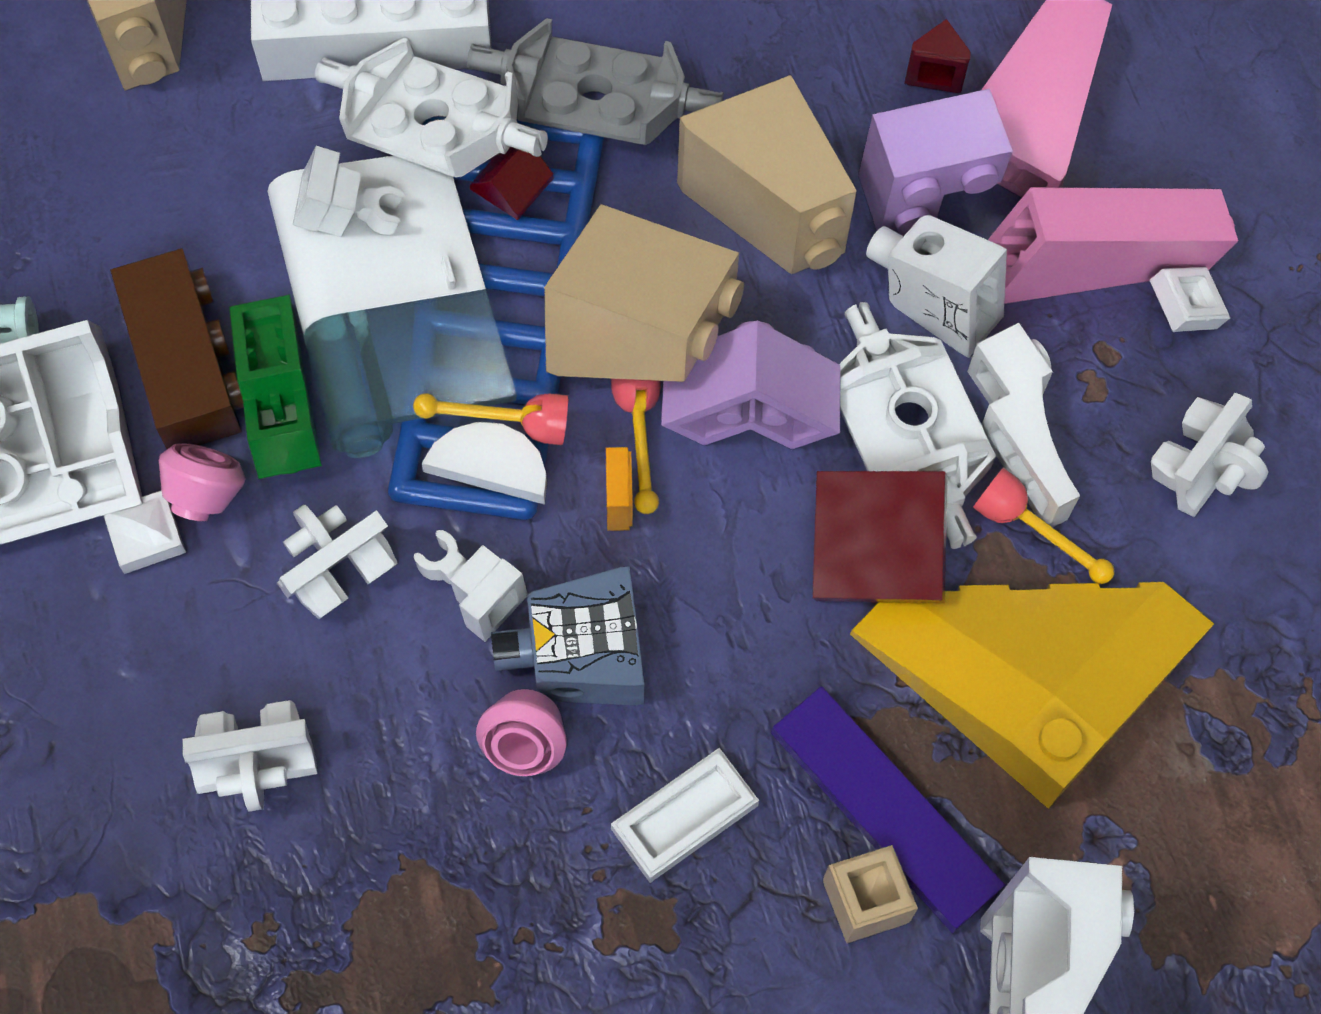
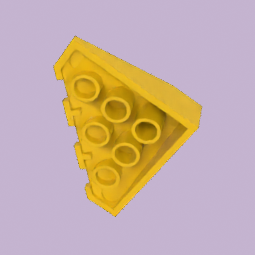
M1139 582L1136 588H1100L1099 583L1049 584L1047 589L1010 590L1009 585H961L957 591H945V603L878 602L851 630L850 635L1049 809L1211 629L1214 623L1165 582Z

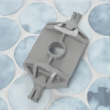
M548 18L516 41L512 49L500 51L472 44L467 58L468 70L473 69L501 75V84L503 85L507 84L504 76L507 71L513 73L518 92V121L643 145L650 144L674 120L684 116L685 110L695 112L723 101L724 92L690 87L689 83H684V73L672 43L669 41L664 43L662 57L553 37L552 19ZM591 91L605 94L600 100H591L582 95Z

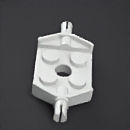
M402 38L361 60L357 66L353 65L350 67L326 57L321 59L322 64L318 63L316 66L315 77L318 82L343 89L339 119L348 140L453 177L464 176L498 153L505 154L510 147L530 153L536 157H539L542 154L541 151H544L546 148L548 136L545 131L527 127L516 121L518 92L513 73L507 71L504 75L507 84L503 86L416 57L407 38ZM434 116L446 117L444 120H435L426 125H421L425 120Z
M861 302L859 309L855 304L844 313L856 336L857 347L839 364L840 412L867 471H945L948 476L946 535L952 549L960 548L962 543L966 546L972 543L977 536L969 524L962 505L967 494L991 469L996 457L994 450L942 341L935 337L890 334L887 328L879 330L870 311L869 304ZM902 403H916L926 410L929 419L921 425H908L898 418L895 408Z

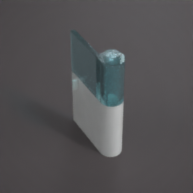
M394 155L339 163V166L362 172L359 184L360 190L365 188L377 189L386 185L394 186L404 192L405 196L397 209L380 206L385 213L395 215L401 220L392 235H383L373 231L365 221L357 217L356 213L352 215L341 237L319 230L315 232L294 226L293 219L304 169L284 173L269 184L267 192L333 449L339 452H346L352 458L367 457L379 452L383 448V443L391 437L394 423L421 419L414 412L413 402L418 395L423 393L433 395L437 401L483 406L516 401L517 394L453 176Z

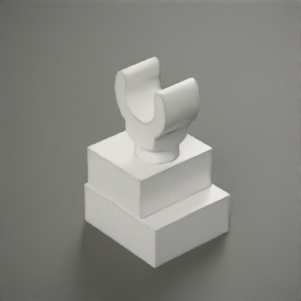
M316 146L302 173L293 225L341 237L352 215L356 213L357 217L365 221L373 231L383 235H392L401 220L395 215L385 213L380 206L397 209L405 196L404 192L394 186L386 185L377 189L365 188L360 190L359 184L362 172L339 166V152Z
M437 530L436 537L439 546L448 551L447 555L442 560L433 562L427 560L422 554L415 553L414 559L417 568L424 577L430 580H444L452 585L456 600L460 603L459 607L466 627L486 642L491 636V632H495L527 597L523 574L505 559L501 560L484 545L466 561L459 553L453 536L444 530Z

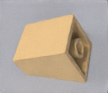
M86 0L124 91L139 85L155 83L164 76L179 71L186 0Z
M791 75L680 117L677 183L685 195L791 275L809 267L813 270L825 268L834 263L841 254L845 253L857 190Z
M600 204L544 287L546 372L556 376L684 382L698 359L706 361L709 358L718 336V324L723 316L733 317L740 304L744 282L737 280L739 252Z

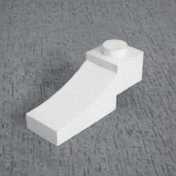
M1017 323L977 343L967 372L989 403L982 427L995 455L1003 467L1019 478L1025 486L1028 504L1035 515L1051 527H1055L1068 520L1080 494L1067 475L1057 454L1045 416L1043 394L1053 373L1050 358L1043 345L1036 339L1031 340L1020 323Z

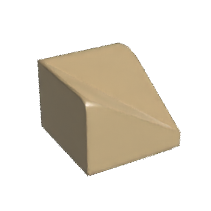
M892 845L831 864L824 875L823 883L846 943L905 925L912 920L918 909Z

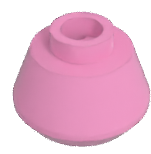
M174 444L161 453L158 460L163 498L172 503L171 511L174 514L189 520L207 521L210 514L222 513L245 484L246 478L240 463L233 457L211 448L193 444Z
M520 689L506 694L482 714L476 728L478 745L487 759L498 769L516 776H533L553 769L562 760L567 746L566 734L557 705L546 695L534 690Z

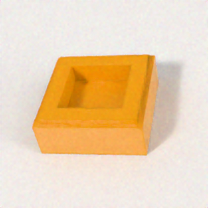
M628 447L606 448L607 531L630 530L629 526H633L631 451H628Z

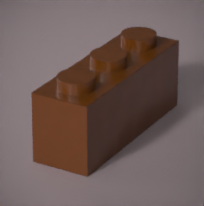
M183 248L110 269L155 427L166 449L174 444L181 443L200 446L242 433L235 411L244 408L235 371L224 374L219 357L230 354L219 319L208 322L203 307L204 305L214 303L203 267L191 270Z

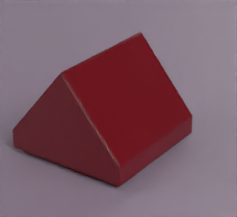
M947 19L913 42L904 84L961 93L971 52Z
M510 147L505 154L498 153L472 181L470 190L518 220L554 179V176L541 156L536 157L530 153Z

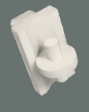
M1234 393L1224 406L1197 397L1186 411L1182 422L1183 435L1198 441L1192 451L1167 441L1163 442L1153 455L1151 460L1152 477L1167 488L1176 491L1178 510L1195 517L1216 488L1225 495H1231L1237 486L1245 489H1257L1265 481L1268 470L1265 463L1259 457L1265 446L1263 442L1254 437L1253 429L1246 419V414L1252 407V399Z
M302 505L293 511L302 529L284 540L283 544L293 557L311 545H314L318 551L281 576L277 584L287 598L295 594L302 605L318 619L322 618L348 599L329 572V569L348 557L367 584H370L398 564L388 541L382 534L388 525L376 510L332 541L328 533L347 521L339 507L335 505L319 517H316L306 505Z
M288 700L267 704L265 708L260 710L261 726L238 730L234 715L221 711L200 715L197 721L195 737L183 739V757L185 763H188L190 766L197 794L217 791L218 796L223 797L243 793L246 808L250 812L264 809V789L287 786V779L316 775L317 762L305 719L300 720L295 703Z

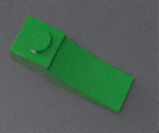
M290 294L229 306L237 382L244 404L247 441L258 478L292 474L300 470L322 466L316 425L299 343L296 317Z

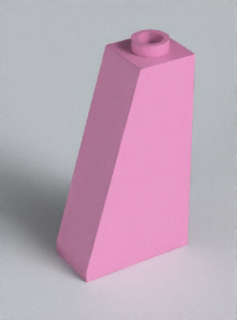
M1046 0L982 88V90H991L1013 150L1002 182L997 184L1020 197H1023L1030 187L1061 188L1063 185L1113 5L1105 0Z
M1030 187L988 239L1007 249L1004 304L1147 282L1161 269L1207 267L1209 270L1238 242L1234 221L1229 214L1221 189Z

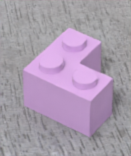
M990 89L872 115L858 176L876 230L882 226H887L901 235H905L920 217L931 215L937 218L944 195L963 190L969 194L980 193L1002 182L1013 150Z
M758 320L744 322L738 325L736 329L717 336L709 358L706 361L698 359L684 382L663 381L661 425L704 446L750 429L790 449L807 445L840 433V365L815 352L812 347L800 344L774 330L768 323Z

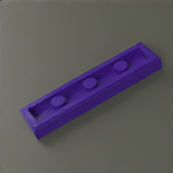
M822 686L772 727L771 734L876 850L893 846L910 888L952 934L1005 886L997 875Z

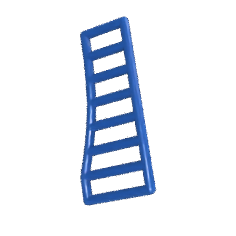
M434 116L425 120L421 125H426L435 120H444L446 117ZM516 119L519 124L539 131H545L549 141L579 144L575 170L549 168L553 173L554 179L543 190L570 194L565 222L521 216L516 220L509 214L462 208L469 233L560 245L557 269L589 222L604 137L518 121ZM487 160L464 176L453 177V179L473 181L491 160ZM478 263L485 288L545 296L544 287L554 274ZM438 297L414 301V327L409 376L400 434L388 486V495L393 501L520 520H528L535 516L538 509L537 502L487 489L416 480L422 448L430 449L434 442L457 427L427 423V419L416 415L413 409V402L418 395L423 393L431 394V392L526 404L536 395L558 394L561 376L546 372L545 326L438 312ZM437 337L540 350L536 380L436 368L434 364ZM525 434L529 441L539 450L545 467L549 444L532 440Z

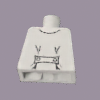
M931 215L920 217L904 236L887 226H882L873 235L867 247L866 255L869 259L888 269L889 300L893 306L956 351L969 358L975 351L977 343L983 341L1004 317L1007 249Z

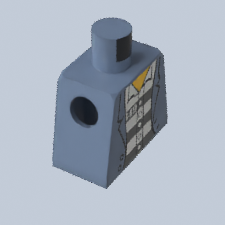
M630 566L619 567L533 591L527 595L530 628L491 632L495 671L534 667L537 692L546 695L554 702L614 705L644 704L645 684Z

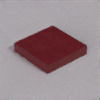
M817 471L813 599L816 601L945 603L948 484L946 472Z

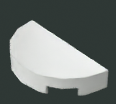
M474 422L453 428L433 443L422 462L423 472L545 505L547 474L539 450L523 433L504 424Z

